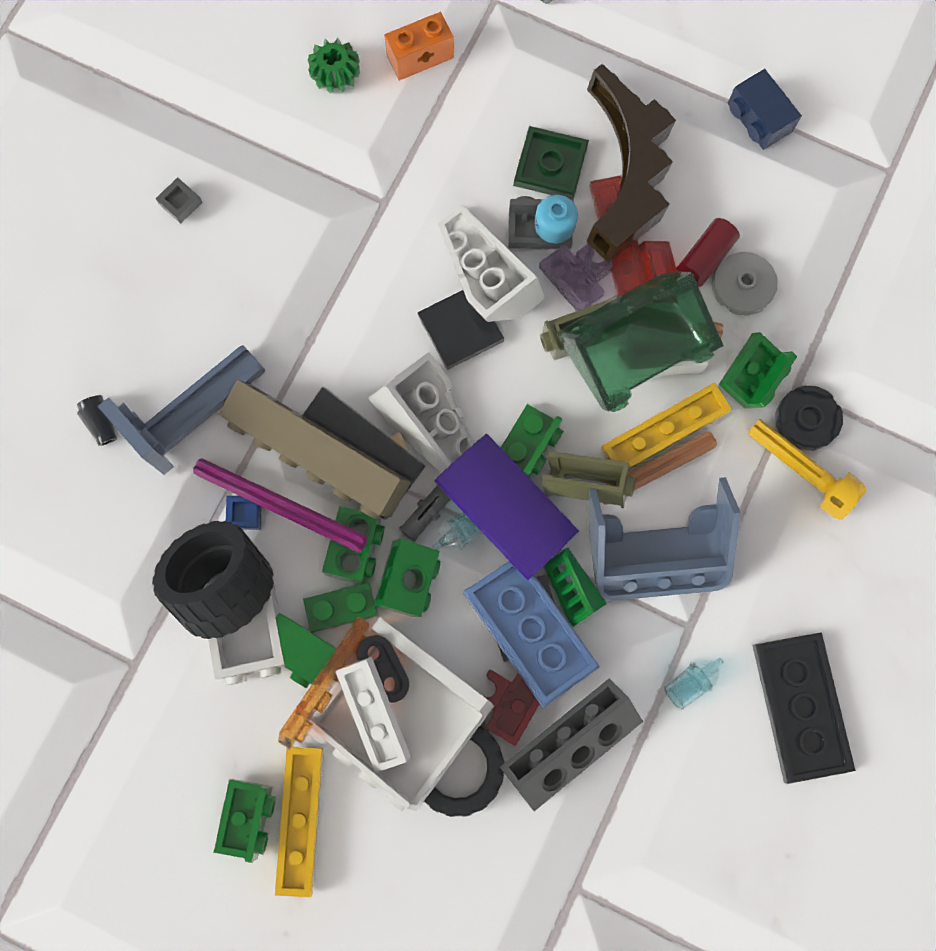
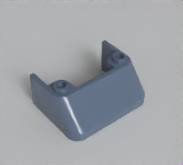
M726 477L719 478L716 504L700 506L693 510L688 518V527L623 533L621 520L611 514L603 515L596 489L589 490V537L596 588L603 599L616 601L711 592L728 586L733 577L741 512Z

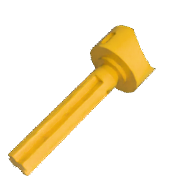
M759 419L750 429L748 435L820 492L825 493L822 497L825 500L819 507L831 517L843 520L867 492L864 483L850 472L843 479L839 477L836 480L831 473L763 420Z

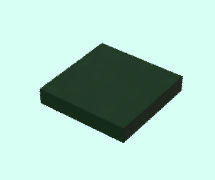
M529 126L513 186L548 195H563L574 200L589 140Z

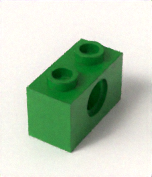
M404 539L393 540L374 606L410 617H422V613L427 611L431 602V593H429L431 581L437 577L440 570L441 562L438 560L440 551ZM408 570L412 571L416 577L415 585L411 589L404 583V576Z

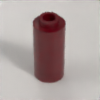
M715 218L677 266L676 270L679 274V280L690 288L694 286L702 287L740 238L738 229L731 222L723 218Z

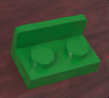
M527 404L500 448L529 478L532 473L538 476L548 459L543 454L549 445L553 448L556 446L564 430L559 428L562 418L556 416L553 419Z

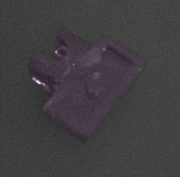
M563 244L539 262V269L575 311L591 306L604 296L605 290L598 282L606 277L613 267L612 261L609 263L605 260L600 263L593 262L591 259L594 256V249L589 244L578 250L575 256Z

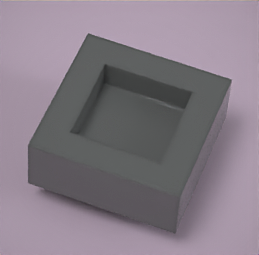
M178 177L155 198L157 203L180 224L203 203L200 196Z

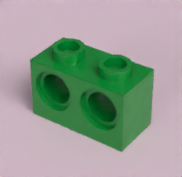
M339 506L335 521L350 528L357 523L367 524L368 533L366 536L368 537V542L364 550L358 553L330 539L322 573L328 577L364 584L366 578L373 577L377 559L372 558L375 545L380 546L382 543L385 526L380 525V517L375 519L362 511ZM349 555H356L360 558L358 568L350 572L343 570V560Z

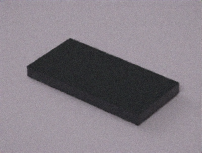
M322 386L303 413V416L411 481L407 491L426 467L425 464L328 388ZM379 516L384 520H387L389 518L385 516Z
M822 632L752 645L784 783L790 784L856 771Z

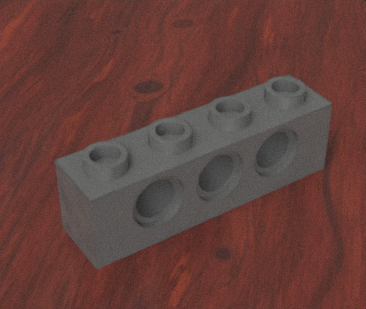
M609 678L500 768L535 812L643 723V720L629 697Z

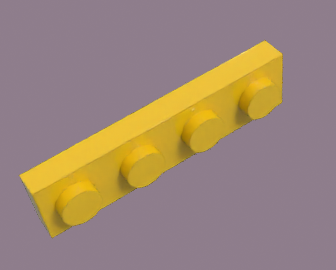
M714 382L603 444L601 449L608 460L628 462L631 469L731 412L732 408Z
M293 746L286 748L275 896L311 897L313 895L323 748Z

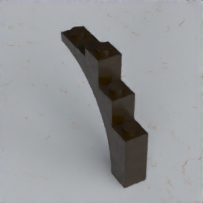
M601 64L593 70L587 91L599 103L613 126L621 152L622 176L619 193L615 202L593 224L586 242L609 263L657 225L670 205L662 193L655 190L654 187L664 180L673 163L667 153L658 146L667 140L676 119L655 99L645 105L636 94L619 80L616 74L612 73L604 64Z

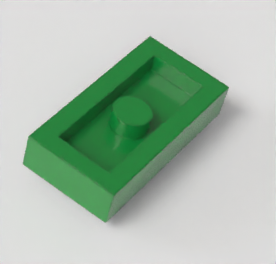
M370 582L303 599L311 633L378 616L376 606H374L375 601Z

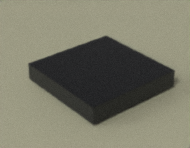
M463 290L417 312L419 320L447 370L504 342V337L496 322H487L468 302Z

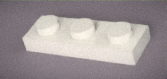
M372 656L336 670V675L374 772L377 773L410 760L411 755Z

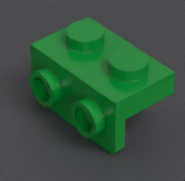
M761 332L752 333L719 385L744 408H764L773 400L775 391L781 381L791 372V366L796 360L797 355L792 351L781 352Z
M229 779L213 853L244 858L245 862L253 863L257 860L259 854L264 855L269 835L267 832H264L267 817H272L276 803V796L271 795L273 786Z

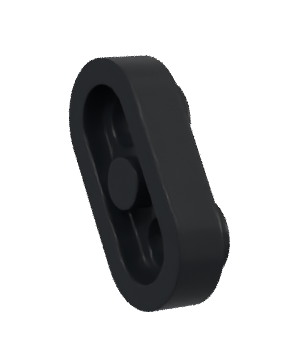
M380 635L365 637L357 646V661L368 658L369 648L372 646L376 647L379 651V656L373 661L383 687L384 681L389 677L395 682V686L391 691L385 689L390 703L402 700L409 690V678L391 643Z

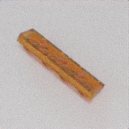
M360 617L356 619L280 730L278 743L290 750L296 741L302 743L313 727V724L309 721L316 711L322 713L333 696L329 691L335 682L340 684L335 671L350 665L348 663L356 654L358 644L367 637L370 623Z

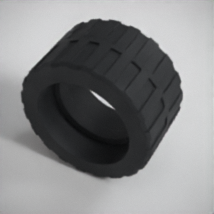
M229 521L203 523L183 533L161 555V559L157 563L154 576L152 577L153 592L159 602L186 630L196 637L200 636L202 639L221 638L225 635L233 634L243 626L248 625L262 611L265 603L268 602L274 585V573L270 563L243 529ZM224 571L213 583L204 588L214 576Z

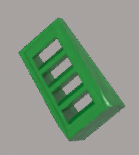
M568 547L544 565L564 613L573 627L607 604ZM564 562L566 569L560 572L558 566ZM569 575L572 580V582L568 583L565 579ZM574 588H576V591L578 593L577 595L573 591Z

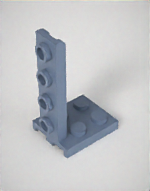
M241 345L146 423L134 411L132 412L124 402L118 406L108 397L98 407L139 456L165 475L174 465L164 454L224 405L237 380L251 384L266 370L244 345Z

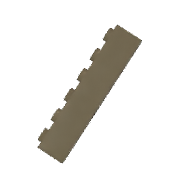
M237 380L218 414L229 421L227 424L228 428L241 435H245L247 432L255 437L252 441L255 445L266 451L274 449L279 452V460L294 468L298 465L307 470L306 477L321 485L324 482L334 487L332 490L333 494L348 502L354 499L362 504L359 509L372 518L378 519L379 516L392 517L411 484V481L252 384Z

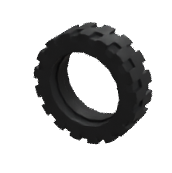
M482 726L478 727L469 740L478 745L486 757L487 773L483 784L476 792L466 797L458 798L444 795L434 787L424 800L433 811L440 812L449 817H466L486 808L497 796L504 780V772L500 768L504 764V758L495 738Z

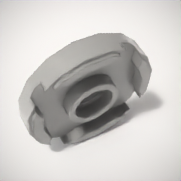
M738 252L729 255L719 264L712 278V290L721 306L724 305L730 309V312L736 315L749 316L761 312L771 303L777 291L778 278L773 266L765 258L755 253ZM747 278L751 285H745L741 279Z

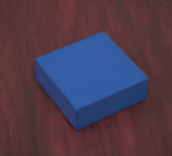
M227 496L225 521L237 524L243 530H261L262 507L240 496Z

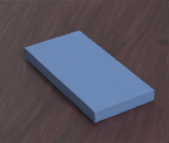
M508 561L464 590L463 595L542 708L600 667L535 575L527 581Z

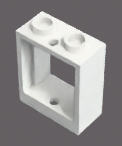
M274 585L271 589V596L264 605L274 658L226 668L221 638L208 639L215 680H226V685H234L246 682V675L260 672L261 678L281 674V667L285 666L275 620L280 611Z

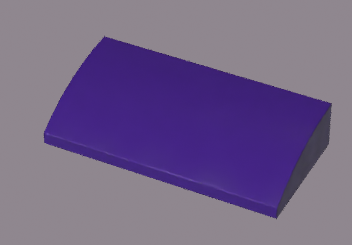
M487 433L434 480L527 581L579 532L572 522Z

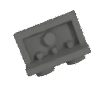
M530 196L510 199L508 248L571 249L573 234L563 243L554 244L546 242L537 234L534 224L537 207L543 199H534Z

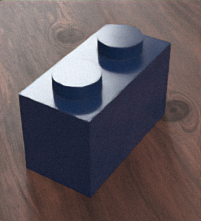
M765 68L736 85L727 103L732 115L740 119L747 128L750 138L757 142L763 150L792 133L802 117Z

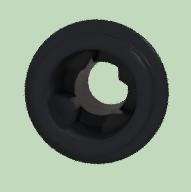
M95 395L77 403L79 410L77 415L92 434L98 446H104L117 440L113 424L98 407L104 401L102 395Z

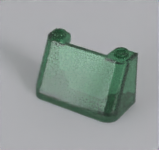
M666 272L660 274L567 325L557 333L563 348L603 410L608 412H616L625 408L629 404L628 400L632 397L631 389L683 360H694L695 363L705 362L714 356V351L724 346L691 272Z

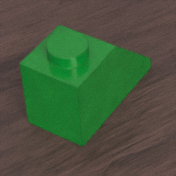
M279 613L275 620L284 666L292 671L289 678L306 689L309 684L319 687L341 651Z

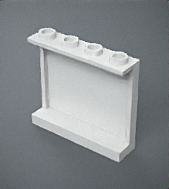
M379 618L372 629L377 632L376 635L385 637L391 643L409 678V690L406 696L398 702L390 703L411 759L406 763L377 773L374 772L340 682L312 718L304 715L301 720L310 726L307 733L323 745L328 741L336 748L332 754L347 766L354 763L362 771L358 776L374 789L380 785L386 790L388 794L385 799L395 808L403 811L406 807L407 809L417 811L494 705L386 621ZM374 646L368 650V657L372 656L373 660L379 656V651ZM389 677L384 681V688L387 691H391L395 686V682Z

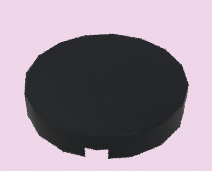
M803 385L790 391L779 402L775 412V422L780 435L798 449L815 451L826 447L839 435L843 425V411L829 391L818 386Z

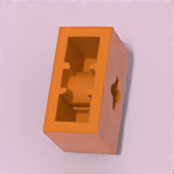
M441 11L384 34L387 58L399 81L454 58V36Z

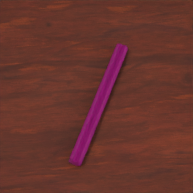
M203 458L198 459L193 467L195 475L351 550L361 553L368 542L366 535Z

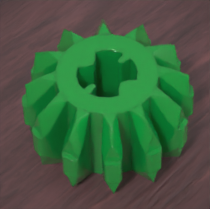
M337 37L334 43H329L325 38L324 46L314 44V53L308 55L310 78L315 80L316 86L319 89L326 87L330 94L335 88H339L344 93L345 85L354 87L355 78L359 77V55L356 51H353L350 42L342 45L341 40Z

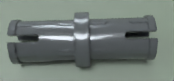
M437 485L424 500L420 499L417 502L418 508L399 527V530L415 542L433 520L437 521L440 518L439 512L451 499Z

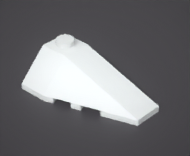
M460 205L438 223L465 296L473 308L487 322L521 319L546 299L537 276L463 205Z
M427 352L368 399L387 424L397 433L400 432L403 439L442 473L468 450L475 441L473 437L467 434L461 418L465 416L461 407H456L450 392L453 387L449 377L431 353Z

